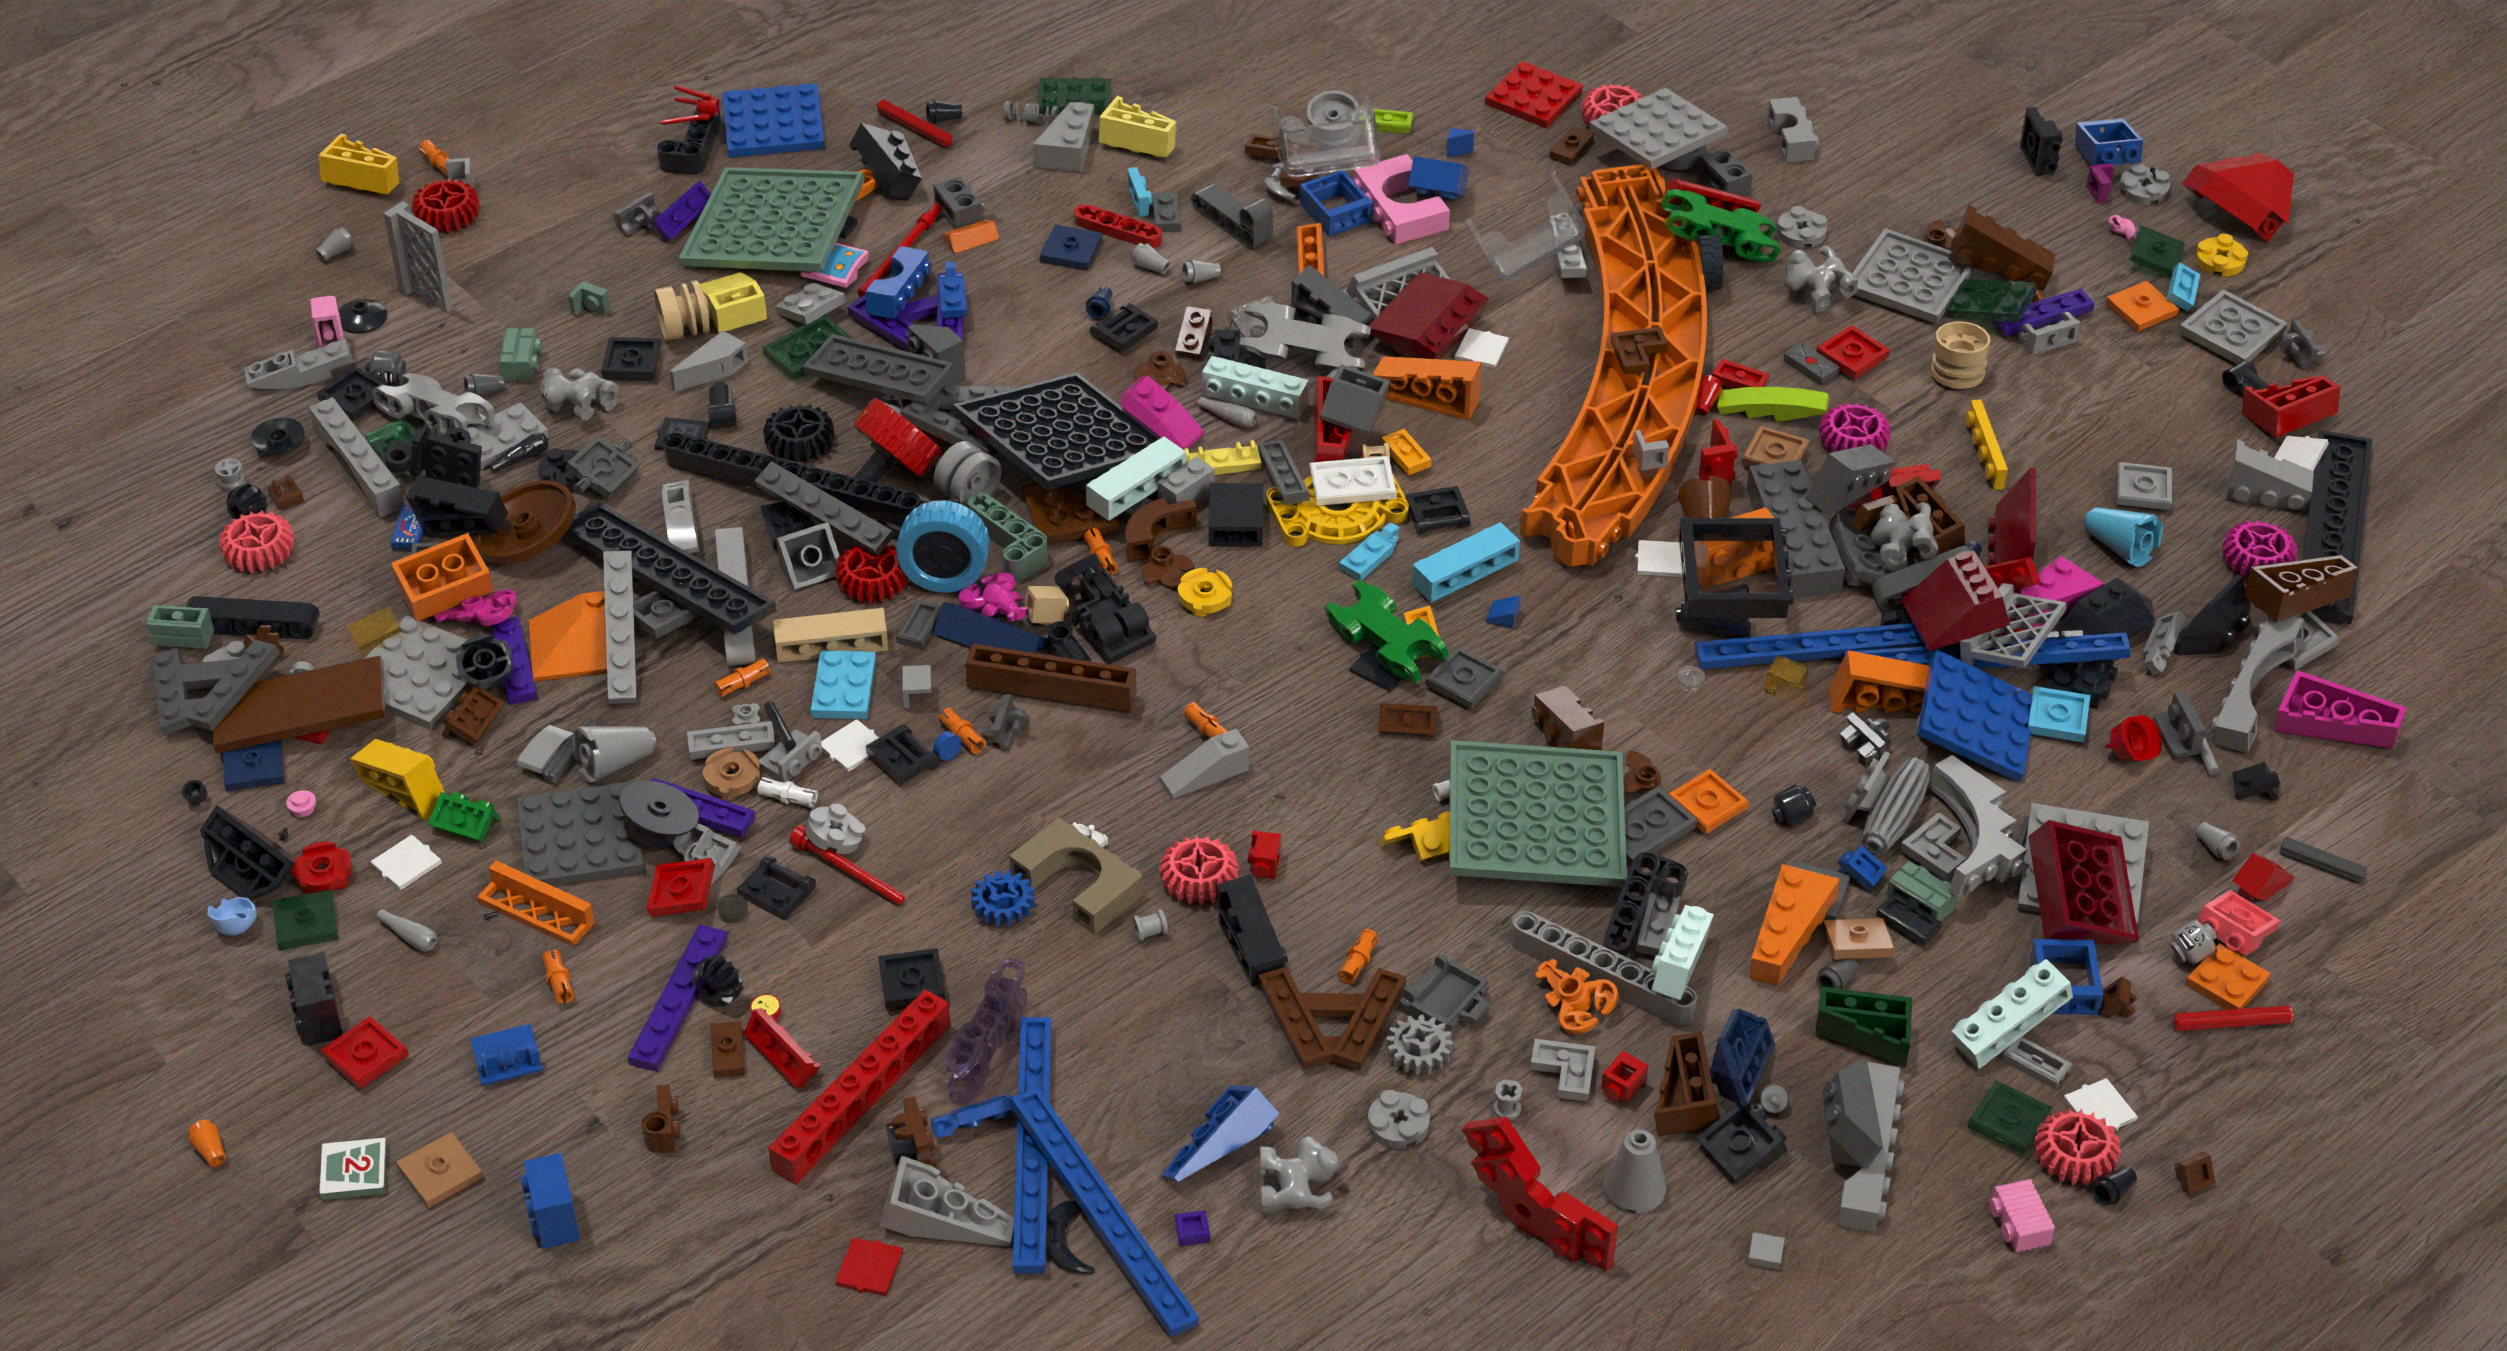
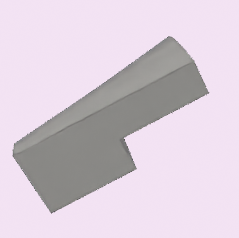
M699 823L691 832L677 836L673 842V845L685 861L712 858L715 869L711 885L725 872L741 849L737 842L718 835L710 828Z

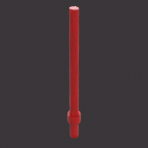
M934 204L927 213H923L918 218L916 226L857 291L860 297L866 295V290L874 280L882 279L892 268V256L900 246L909 248L924 230L930 229L935 222L934 219L942 211L940 204Z

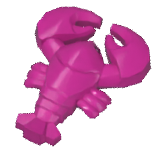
M995 573L980 580L981 585L985 586L982 596L979 586L977 587L976 583L961 590L959 593L960 606L970 610L982 609L981 614L988 617L1006 615L1007 621L1012 622L1026 617V614L1029 613L1027 606L1019 607L1016 603L1024 599L1017 591H1013L1016 586V580L1010 573Z
M512 590L497 591L485 598L482 596H472L463 600L461 606L435 614L434 618L436 623L450 619L455 622L480 623L483 626L498 624L511 616L513 608L517 604V596Z

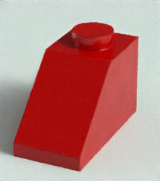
M2252 852L2232 881L2240 886L2238 892L2247 899L2253 901L2254 898L2266 901L2292 882L2295 876L2273 860Z

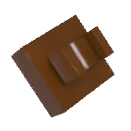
M286 475V481L280 483L272 480V486L267 487L269 496L279 511L304 501L301 490L290 475Z
M270 625L259 626L257 635H246L244 645L247 648L255 640L274 644L280 651L277 658L282 657L284 648L278 643L279 634L270 633Z
M2121 976L2103 989L2104 996L2100 1008L2102 1015L2111 1018L2116 1013H2119L2127 1018L2135 1013L2136 1009L2131 1007L2130 1004L2135 1002L2137 997L2130 992L2131 982Z
M2204 1151L2174 1164L2176 1177L2181 1180L2182 1191L2188 1194L2216 1183L2211 1155Z

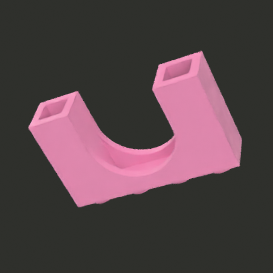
M1408 154L1354 169L1353 181L1373 202L1372 214L1374 220L1380 223L1385 235L1389 236L1395 245L1449 230L1450 210L1439 196L1408 204L1398 203L1387 198L1392 194L1413 189V187L1409 186L1413 161Z

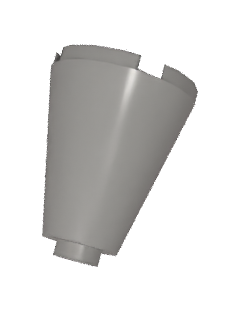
M581 726L577 728L578 731L573 733L575 760L581 759L583 768H580L579 771L584 780L589 783L596 782L652 754L653 748L656 747L654 733L643 726Z
M1634 1130L1625 1136L1605 1175L1604 1194L1609 1203L1623 1212H1625V1209L1635 1210V1214H1644L1655 1210L1662 1204L1667 1185L1654 1136L1644 1130Z

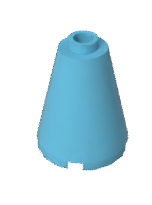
M2096 507L2089 511L2084 519L2085 529L2088 533L2129 564L2136 567L2143 566L2151 560L2152 557L2149 554L2153 548L2158 549L2163 535V524L2157 520L2159 517L2153 514Z

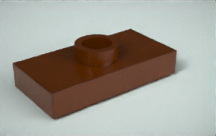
M1572 126L1550 150L1549 158L1571 166L1593 142L1594 133Z
M1891 495L1860 505L1851 523V527L1858 532L1876 526L1881 518L1880 513L1883 508L1889 503L1898 505L1900 500Z
M741 1021L711 1024L714 1078L745 1075Z

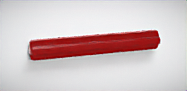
M885 99L877 103L876 106L879 113L937 144L948 147L953 143V136L950 133Z
M2283 1005L2184 1012L2174 1014L2173 1025L2176 1031L2285 1024L2292 1022L2293 1011L2291 1006Z

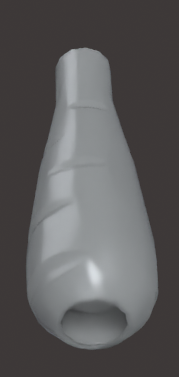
M1203 397L1198 401V407L1209 410L1239 427L1249 429L1257 421L1255 411L1248 407L1213 401Z
M384 909L378 911L377 919L388 925L414 948L422 952H428L436 946L437 935L430 928L409 919L393 915Z

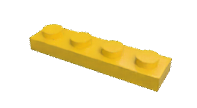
M1971 400L1970 409L1965 414V421L1967 427H1971L1973 444H1977L1979 460L1984 462L1986 479H1990L1994 490L2004 489L2008 471L1982 400Z

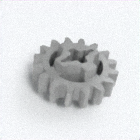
M1410 1015L1408 1016L1407 1023L1398 1020L1397 1028L1391 1027L1389 1029V1036L1386 1041L1388 1058H1394L1393 1065L1395 1067L1401 1064L1404 1065L1403 1072L1405 1073L1410 1069H1415V1075H1419L1421 1070L1432 1074V1067L1441 1070L1443 1062L1450 1061V1053H1452L1453 1049L1451 1031L1445 1032L1444 1023L1435 1025L1436 1018L1434 1017L1429 1021H1424V1015H1420L1418 1020H1414Z

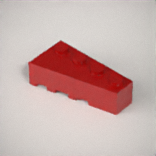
M1318 376L1313 399L1314 462L1344 460L1355 432L1354 430L1319 419L1333 379L1332 377Z

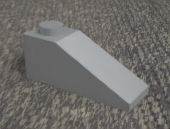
M1237 729L1217 735L1207 740L1161 775L1160 781L1172 799L1247 772L1249 771V746Z

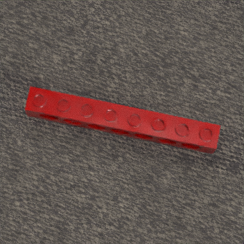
M924 989L768 1147L771 1171L796 1185L951 1026L949 1002Z

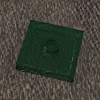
M2138 224L2134 233L2129 261L2172 278L2173 269L2179 262H2182L2185 242Z
M332 890L272 900L276 941L279 951L339 940Z
M1996 1080L1969 1119L1967 1128L2024 1155L2037 1135L2038 1127L2041 1123H2044L2047 1116H2050L2052 1106Z

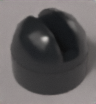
M191 780L182 788V796L192 805H200L201 802L207 799V789L200 780ZM196 790L198 794L193 796L191 793Z

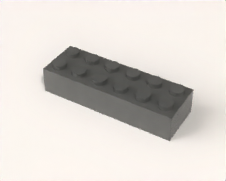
M1795 460L1749 466L1746 490L1754 511L1767 507L1774 518H1780L1781 529L1786 530V545L1783 548L1788 549L1789 563L1786 566V570H1791V586H1788V590H1793L1794 598L1842 592L1845 568L1821 509L1806 499L1812 486L1802 461Z

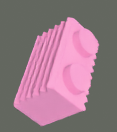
M326 296L309 300L311 319L318 348L344 339L336 297Z
M2027 1179L1995 1186L1992 1198L1989 1200V1208L1992 1216L1999 1217L2002 1223L2001 1231L2004 1240L2011 1242L2017 1253L2021 1250L2026 1251L2027 1249H2036L2045 1245L2049 1246L2052 1242L2055 1227L2044 1204H2042V1200L2039 1198V1194H2037V1190L2034 1188V1184H2032V1180Z

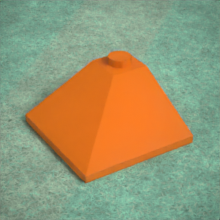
M605 591L579 594L529 620L532 676L534 682L607 673Z

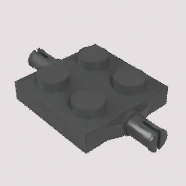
M599 436L593 438L567 462L565 470L580 479L573 486L574 492L582 494L588 487H591L609 499L639 469L640 465L626 454L632 448L631 441L627 443L628 439H623L618 446L607 443Z

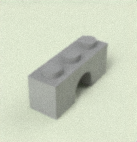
M1798 97L1770 99L1767 120L1773 133H1781L1780 150L1785 162L1814 160L1815 150L1819 147L1818 137L1813 134L1812 123L1810 120H1807L1805 107L1801 106Z

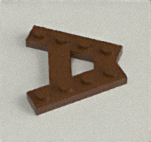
M1287 967L1258 975V983L1303 1070L1333 1061L1361 1071L1406 985V976L1378 968L1364 994L1300 993ZM1313 1017L1351 1018L1341 1037L1323 1036Z

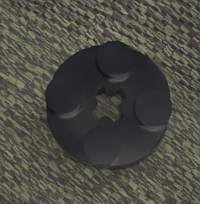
M559 448L550 449L547 452V456L542 459L538 466L539 480L559 482L569 492H573V486L580 479L567 470L565 473L561 471L565 470L567 462L579 451L561 450Z

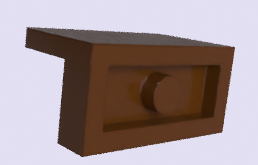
M1380 703L1379 731L1435 735L1437 706Z

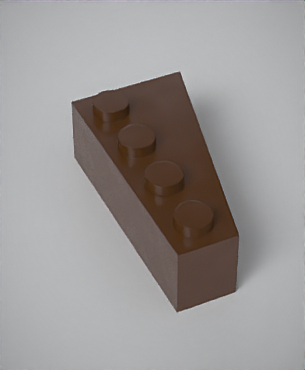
M1968 204L1952 239L1948 260L2044 291L2053 273L2056 254L2030 239L2024 240L2016 235L2017 232L2009 227L2007 229L1995 223L1994 218L1988 215L1982 216L1976 212V208Z
M2342 555L2251 567L2244 597L2275 622H2279L2351 597L2358 567Z

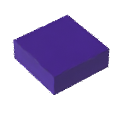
M1206 1210L1174 1214L1179 1246L1210 1243Z

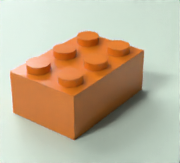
M1766 507L1731 518L1774 517ZM1694 541L1697 576L1703 589L1775 568L1772 541Z
M468 533L391 563L395 584L416 622L461 605V602L469 597L483 596L493 592L490 572Z

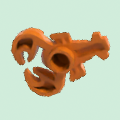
M1557 960L1544 961L1538 967L1535 975L1538 980L1547 979L1553 991L1545 994L1551 1006H1558L1562 1003L1558 1014V1025L1567 1034H1585L1598 1023L1596 1017L1592 1018V1014L1586 1012L1591 1006V995L1595 994L1594 999L1597 1012L1601 1010L1602 1003H1606L1600 1012L1603 1017L1610 1014L1616 1007L1619 994L1617 986L1610 980L1598 979L1585 982L1590 976L1589 972L1576 967L1573 973L1569 975L1567 972L1556 969L1558 965Z

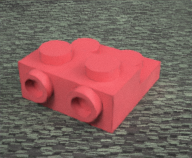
M2231 890L2204 905L2197 919L2202 925L2208 923L2216 933V939L2225 943L2229 950L2245 956L2258 949L2263 938L2276 931L2281 921Z

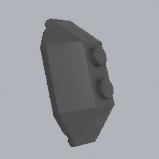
M1860 1060L1838 1071L1832 1081L1825 1085L1822 1097L1824 1099L1825 1123L1832 1162L1868 1169L1882 1150L1883 1144L1868 1062Z

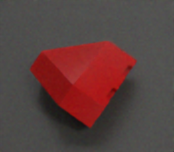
M2261 152L2245 157L2237 156L2221 159L2218 162L2196 164L2182 182V185L2197 198L2202 200L2204 197L2208 198L2245 223L2266 242H2269L2283 222L2289 224L2294 173L2278 159Z

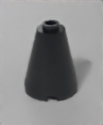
M1739 584L1711 593H1749L1747 584ZM1685 600L1681 601V607H1676L1677 623H1682L1683 629L1736 638L1751 637L1750 618H1686Z

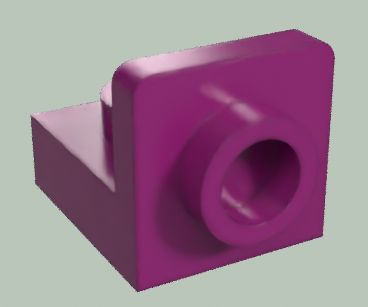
M2112 163L2090 166L2086 187L2097 203L2107 202L2108 194L2112 189L2111 181L2114 172Z

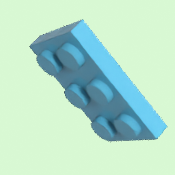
M820 650L811 705L812 718L868 719L877 660L876 652Z

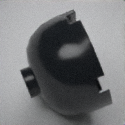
M488 634L474 636L465 641L462 649L456 656L458 673L464 683L472 689L477 687L488 692L495 691L504 686L510 679L514 667L512 651L506 641L502 639L500 641L493 638V635Z

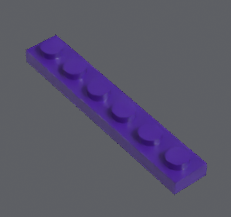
M698 925L628 1055L629 1065L658 1071L699 994L696 992L697 986L692 983L694 978L692 972L705 958L710 957L712 954L717 957L719 956L728 939L727 931Z

